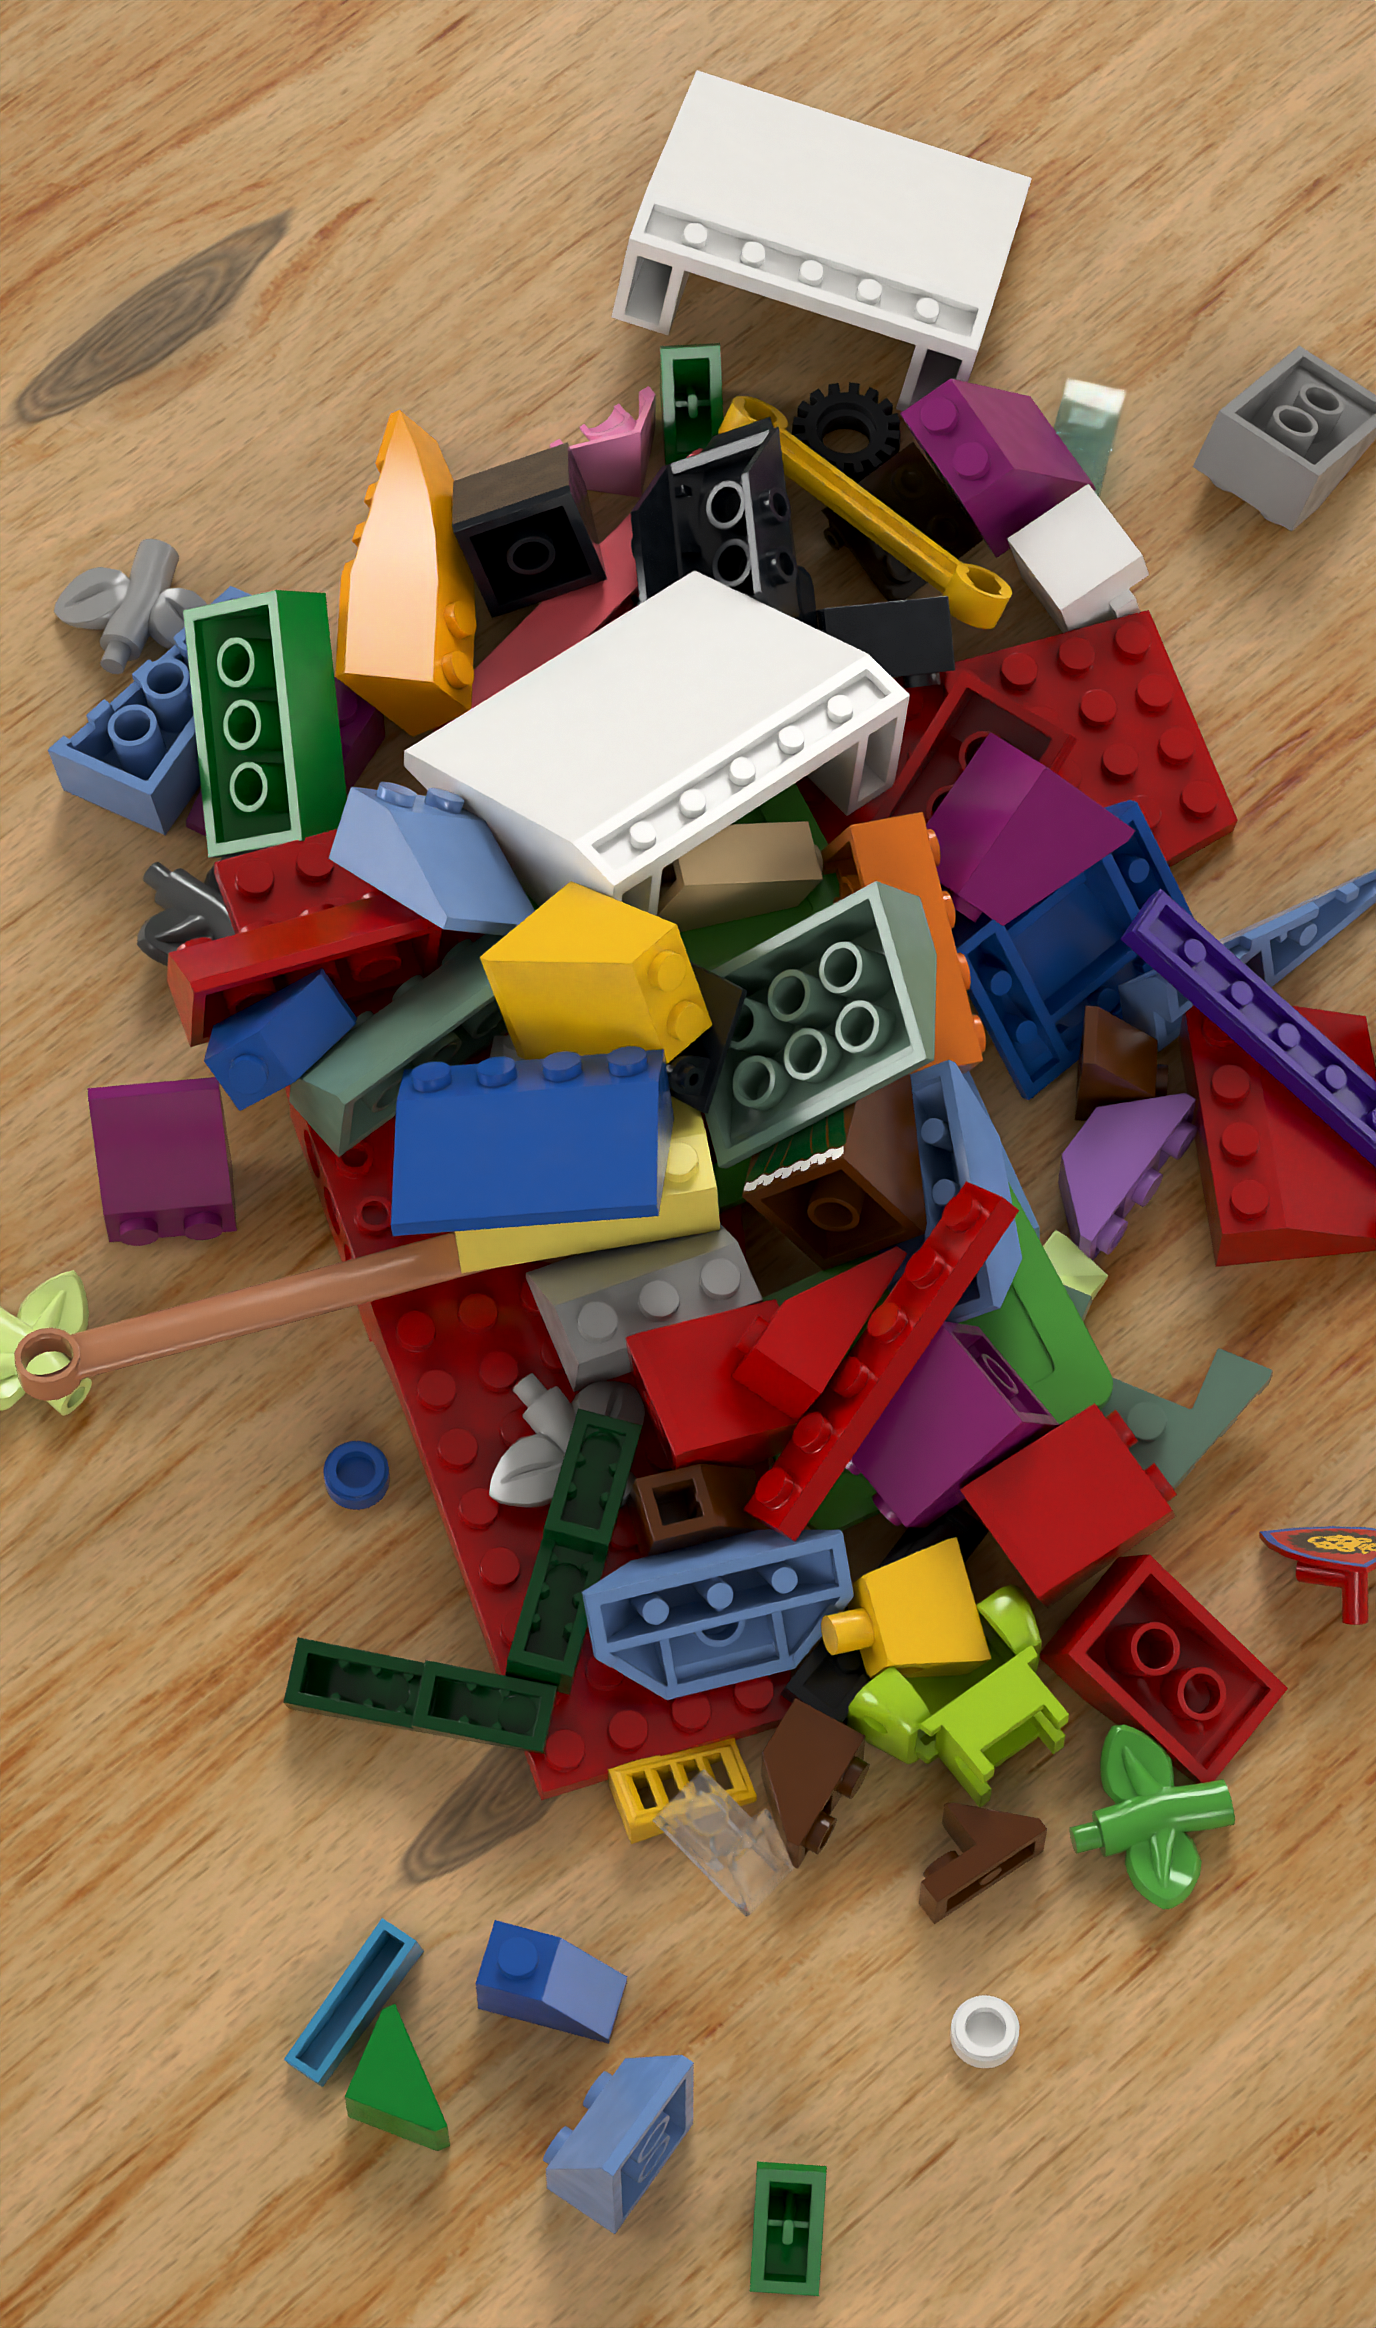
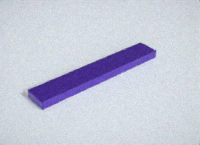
M1162 889L1151 895L1127 928L1121 940L1376 1167V1081Z

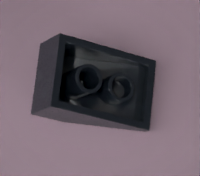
M948 596L816 610L818 630L869 654L891 677L903 676L904 688L941 685L940 672L955 671Z

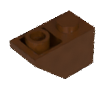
M696 1464L635 1479L626 1504L642 1558L755 1530H772L743 1510L755 1493L758 1483L754 1468Z
M797 1698L794 1699L762 1752L761 1777L785 1861L798 1869L809 1850L815 1854H819L822 1851L837 1821L830 1814L842 1795L849 1799L855 1796L867 1775L870 1764L864 1761L865 1735Z

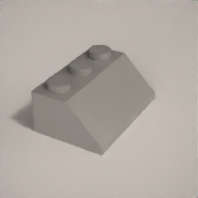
M721 1223L720 1230L581 1253L529 1271L525 1277L573 1392L582 1390L594 1382L607 1381L631 1372L625 1340L628 1336L763 1301L738 1242Z

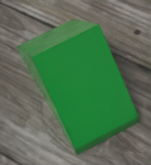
M720 343L660 346V400L665 465L683 460L699 448L704 449L713 436L719 435L718 430L724 420Z
M396 2005L388 2006L382 2009L345 2094L348 2117L432 2150L440 2151L450 2146L447 2123Z
M757 2161L750 2292L819 2296L827 2166Z

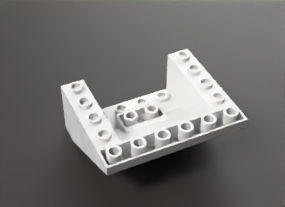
M696 71L649 182L634 223L626 250L612 318L669 335L689 274L700 275L916 345L896 409L904 411L950 378L968 382L1032 178L701 71Z
M694 570L404 751V767L427 790L429 788H437L459 795L465 800L464 809L486 821L523 890L539 907L572 881L657 916L662 869L803 777L807 776L846 816L891 788L895 783L910 695L869 654Z

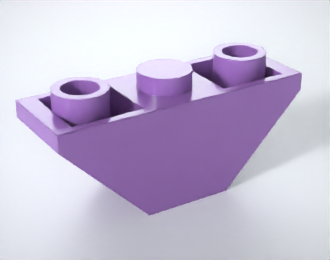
M1187 1093L1096 1107L1062 1153L1058 1184L1071 1240L1092 1261H1094L1100 1251L1109 1255L1116 1248L1127 1229L1128 1222L1124 1218L1135 1203L1142 1207L1147 1205L1162 1181L1163 1174L1159 1172L1170 1156L1177 1160L1180 1159L1192 1143L1197 1132V1127L1192 1124L1196 1099Z

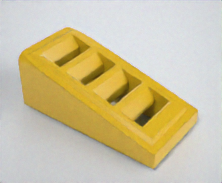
M735 1738L664 1756L657 1755L635 1760L608 1769L609 1788L631 1844L757 1801L756 1792ZM723 1761L733 1787L732 1789L720 1791L710 1766L711 1764ZM698 1770L707 1795L694 1796L686 1773ZM673 1778L681 1801L669 1803L661 1781ZM648 1786L656 1807L644 1809L637 1790Z

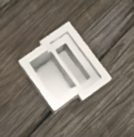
M1089 484L1007 538L1022 579L1063 633L1140 612L1136 598L1129 588L1149 575L1143 555Z

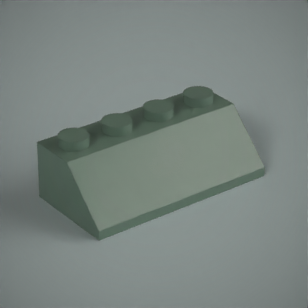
M484 934L475 942H472L471 939L459 942L445 955L441 962L442 966L430 975L423 978L419 974L407 980L394 993L392 997L393 1002L375 1015L372 1011H366L359 1015L356 1024L343 1038L336 1042L299 1079L291 1084L289 1102L338 1157L396 1115V1101L404 1069H414L427 1062H444L449 1066L464 1065L493 1044L494 1036H504L508 1033L480 960V956L504 936Z

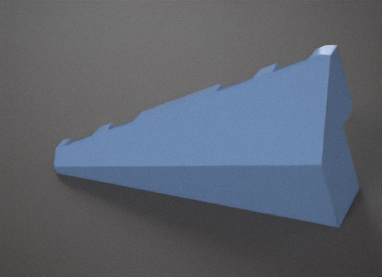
M1376 869L1228 935L1219 941L1272 988L1376 903ZM1151 970L1118 985L1123 1021L1157 1039V1051L1160 1052L1179 1036L1182 1016L1194 1005L1158 972Z

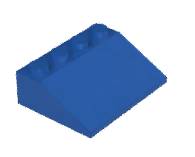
M627 1046L615 1049L608 1054L580 1056L575 1052L563 1051L550 1054L544 1059L514 1061L512 1058L500 1056L488 1058L479 1064L449 1066L444 1062H427L414 1069H404L396 1101L391 1209L393 1236L659 1216L674 1122L664 1049L645 1051L641 1047Z

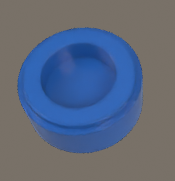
M365 1441L343 1443L328 1455L324 1464L323 1473L326 1490L331 1499L344 1508L353 1510L369 1508L378 1503L388 1490L390 1474L387 1459L383 1452L371 1443Z

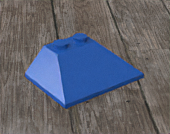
M1127 800L1105 807L1106 810L1135 830L1129 841L1004 926L983 912L977 921L973 922L955 909L956 921L954 928L951 930L957 953H963L969 965L971 984L967 993L1021 1097L1030 1100L1078 1060L1085 1006L1100 1007L1123 1020L1118 985L1154 970L1121 940V937L1147 899L1159 889H1162L1193 917L1138 803L1135 801Z

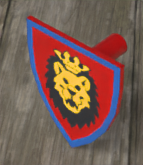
M1325 1526L1259 1532V1538L1269 1549L1284 1557L1298 1561L1296 1565V1578L1298 1582L1342 1588L1343 1623L1349 1625L1368 1623V1573L1376 1569V1528Z

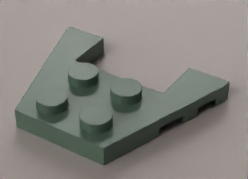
M1064 1285L1084 1322L1092 1303V1296ZM1218 1348L1192 1409L1113 1378L1111 1398L1100 1411L1106 1417L1116 1409L1139 1441L1129 1448V1451L1139 1465L1145 1470L1155 1463L1175 1490L1195 1468V1464L1207 1450L1237 1421V1417L1257 1394L1260 1395L1269 1385L1273 1376V1370Z

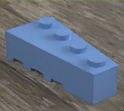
M230 586L211 604L251 596V594ZM185 627L173 637L176 644L158 660L152 662L148 659L132 674L134 682L109 703L104 699L86 715L88 723L74 736L68 739L63 735L48 749L64 791L163 835L167 834L201 785Z

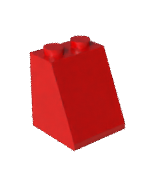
M776 1299L639 1332L625 1338L632 1378L671 1470L696 1464L746 1468L782 1453L793 1437L796 1425L810 1412L818 1400L817 1398L796 1422L731 1377L745 1355L735 1348L736 1344L757 1315L767 1321L779 1308Z
M1094 1403L960 1489L1033 1593L1047 1608L1054 1605L1176 1517L1167 1502L1177 1496V1493L1155 1463L1143 1470L1131 1454L1129 1448L1139 1441L1116 1409L1105 1417Z

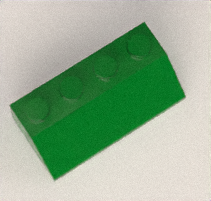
M274 590L183 610L208 858L239 856L298 839L299 841H305V837L338 829L347 801L326 593Z

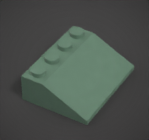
M875 881L711 970L716 975L748 990L708 1114L704 1113L718 1166L727 1169L934 1061L937 953L919 896Z

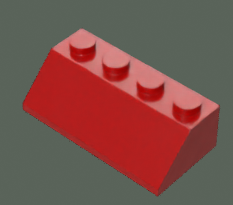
M375 889L365 894L359 901L337 907L328 903L319 904L308 908L297 918L275 924L269 920L257 921L242 928L238 934L217 940H212L208 937L189 940L180 945L176 951L168 953L167 982L189 1045L193 1047L209 1042L213 1025L320 968H323L347 1004L398 990L403 983L415 975L420 974L425 978L436 970L442 928L379 889Z

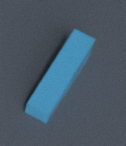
M382 1918L284 2060L290 2066L323 2087L422 1955L424 1950L419 1943Z

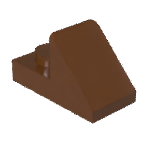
M948 1802L944 1804L942 1824L963 1854L959 1856L956 1851L947 1852L926 1868L923 1873L925 1879L921 1881L919 1904L932 1922L936 1924L1044 1851L1047 1828L1039 1818L959 1803Z

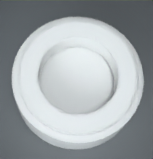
M982 1995L970 1998L958 2007L953 2016L950 2031L951 2044L960 2059L977 2068L999 2066L1012 2056L1017 2047L1020 2030L1019 2021L1014 2010L1005 2001L997 1997Z

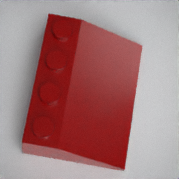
M1195 1005L1192 1006L1182 1016L1178 1041L1187 1094L1196 1099L1192 1124L1197 1127L1194 1138L1216 1267L1376 1251V1167ZM1292 1006L1376 1081V1068L1366 1016Z

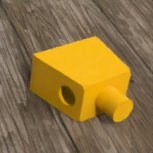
M957 1537L937 1543L861 1576L852 1583L854 1597L847 1605L849 1611L826 1615L821 1621V1633L827 1651L831 1655H837L860 1649L866 1673L872 1679L892 1666L905 1678L964 1675L971 1673L991 1659Z

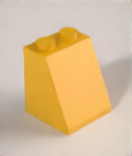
M572 881L480 956L517 1056L525 1060L544 1059L550 1054L563 1051L575 1052L580 1056L608 1054L621 1047L636 1046L643 1048L645 1051L664 1049L666 1064H668L713 1025L677 924Z

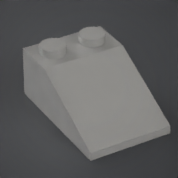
M1298 346L1218 412L1193 467L1209 477L1218 488L1232 492L1258 509L1261 515L1268 521L1282 525L1292 532L1321 506L1376 439V395L1301 346Z

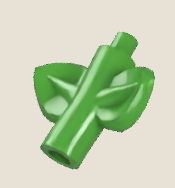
M1127 1725L1111 1726L1101 1752L1100 1772L1103 1789L1116 1804L1093 1811V1822L1070 1827L1069 1832L1072 1846L1076 1854L1100 1848L1104 1857L1126 1851L1125 1865L1134 1888L1158 1907L1164 1910L1172 1909L1181 1904L1191 1894L1201 1872V1858L1193 1839L1185 1832L1234 1825L1235 1814L1231 1796L1223 1779L1174 1786L1172 1761L1163 1746L1152 1737Z

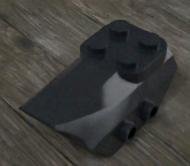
M771 417L713 436L708 445L699 454L662 466L630 512L633 533L631 549L636 562L639 591L637 606L695 570L818 630L814 585L811 575L804 567L797 565L791 522V505L787 494L779 426L773 427Z

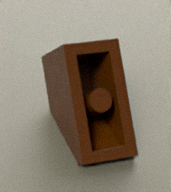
M1085 1006L1075 1105V1120L1087 1121L1096 1107L1167 1096L1168 1065L1157 1064L1158 1040L1096 1006Z

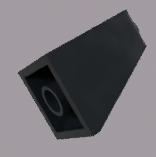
M568 442L453 481V532L492 618L607 580L586 485Z

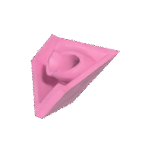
M649 386L639 391V418L637 420H634L620 404L614 406V410L609 418L599 426L594 428H587L585 424L580 426L581 432L589 441L569 447L587 490L641 498L656 429V394ZM558 439L550 444V448L564 443Z

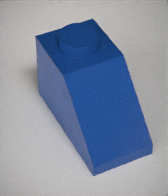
M320 968L213 1025L204 1062L238 1110L241 1111L299 1079L356 1024L357 1017L323 968Z
M495 1920L475 1983L478 2009L609 2044L627 1984V1976L560 1937Z

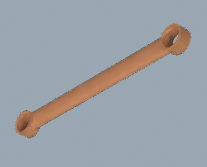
M455 1232L71 1335L64 1330L56 1328L38 1329L27 1334L19 1342L14 1353L15 1367L19 1383L26 1393L40 1400H59L70 1395L80 1385L81 1380L88 1377L490 1269L461 1273ZM575 1255L545 1259L540 1261L552 1264L573 1257ZM57 1351L65 1353L72 1358L68 1365L53 1373L37 1375L31 1374L26 1370L29 1362L44 1352Z

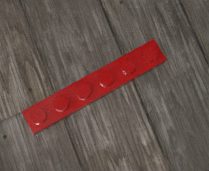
M967 1181L965 1182L958 1194L945 1206L941 1219L920 1250L911 1256L905 1267V1272L884 1303L873 1312L868 1321L867 1328L846 1359L839 1364L829 1384L810 1412L796 1425L793 1437L772 1468L758 1481L755 1493L743 1509L746 1513L761 1524L794 1542L797 1540L1018 1214L1019 1210L1000 1195Z

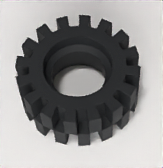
M849 382V392L840 393L839 383L829 384L828 396L825 397L818 388L810 393V404L803 400L798 406L797 417L794 416L792 435L858 483L899 452L901 433L898 413L892 414L893 404L887 398L878 404L879 391L871 387L863 396L859 394V383ZM852 429L864 434L868 438L869 444L858 452L840 453L826 447L823 443V438L834 430Z

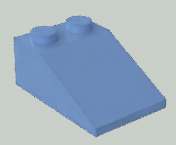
M380 782L378 790L359 787L350 788L328 858L444 930L505 936L535 911L485 820L464 809L465 800L459 795L437 788H429L426 796L417 795L409 788L390 782Z
M683 2055L625 2058L613 2075L604 2071L593 2083L583 2101V2106L588 2109L586 2114L574 2130L567 2126L563 2127L555 2136L543 2157V2161L548 2164L546 2168L547 2189L613 2234H616L693 2125L694 2062Z

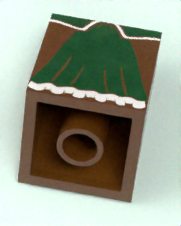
M909 1074L751 1156L742 1197L823 1271L925 1234L927 1219L911 1076Z

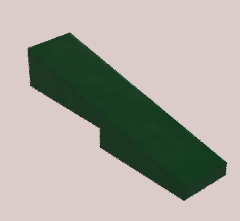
M578 1408L544 1525L542 1541L508 1655L505 1676L557 1686V1692L570 1695L588 1629L582 1592L602 1578L641 1435L642 1425Z
M298 1637L283 1703L291 1710L544 1754L558 1688L553 1685L425 1660V1663Z

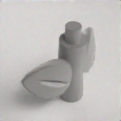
M145 539L138 546L130 577H127L120 570L98 567L89 569L77 576L64 589L55 604L54 613L62 622L76 628L105 629L100 638V645L105 651L100 662L101 667L109 673L121 674L125 669L127 661L139 658L150 636L158 644L170 650L176 644L173 637L185 627L183 610L204 606L207 603L194 591L183 588H170L179 561L177 551L171 545L161 540Z
M533 1373L527 1375L514 1387L513 1391L528 1407L522 1417L536 1434L519 1438L504 1453L493 1473L489 1496L498 1503L517 1507H538L550 1504L578 1408L639 1424L643 1428L645 1408L636 1388L624 1382L598 1381L583 1388L570 1403L558 1386L547 1390ZM631 1471L621 1508L626 1505L634 1481L637 1479Z

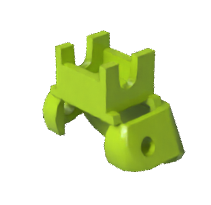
M1012 1584L1000 1588L981 1603L976 1604L991 1655L989 1661L969 1674L958 1676L905 1678L894 1666L889 1667L869 1681L857 1693L849 1705L848 1716L844 1720L846 1726L866 1736L865 1742L906 1764H912L919 1759L926 1764H930L939 1757L979 1807L990 1801L992 1788L986 1781L994 1776L995 1768L1038 1737L1054 1755L1064 1747L1066 1735L1060 1728L1067 1724L1069 1719V1713L1036 1675L1042 1640L1034 1614L1024 1592L1018 1586Z

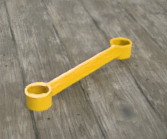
M736 396L733 399L718 430V434L771 417L773 427L779 426L785 475L943 594L942 596H948L949 610L952 616L976 628L992 629L996 626L1012 595V590L1006 581L983 567L974 564H963L786 430L788 421L778 409L750 396Z

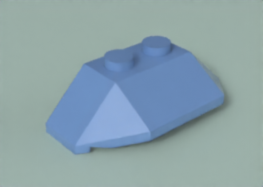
M951 1060L910 1074L927 1226L925 1234L879 1250V1254H882L897 1246L907 1253L886 1288L890 1292L905 1272V1267L911 1256L920 1250L941 1219L947 1203L958 1194L966 1181L1000 1195L1012 1204L1000 1136L957 1064ZM1015 1218L945 1322L959 1323L1001 1308L1022 1260Z
M755 1530L631 1560L584 1590L582 1595L594 1657L662 1698L670 1700L795 1669L822 1636V1618L826 1615L838 1613L839 1610L843 1611L854 1597L844 1536L840 1530H803L795 1542L774 1530Z

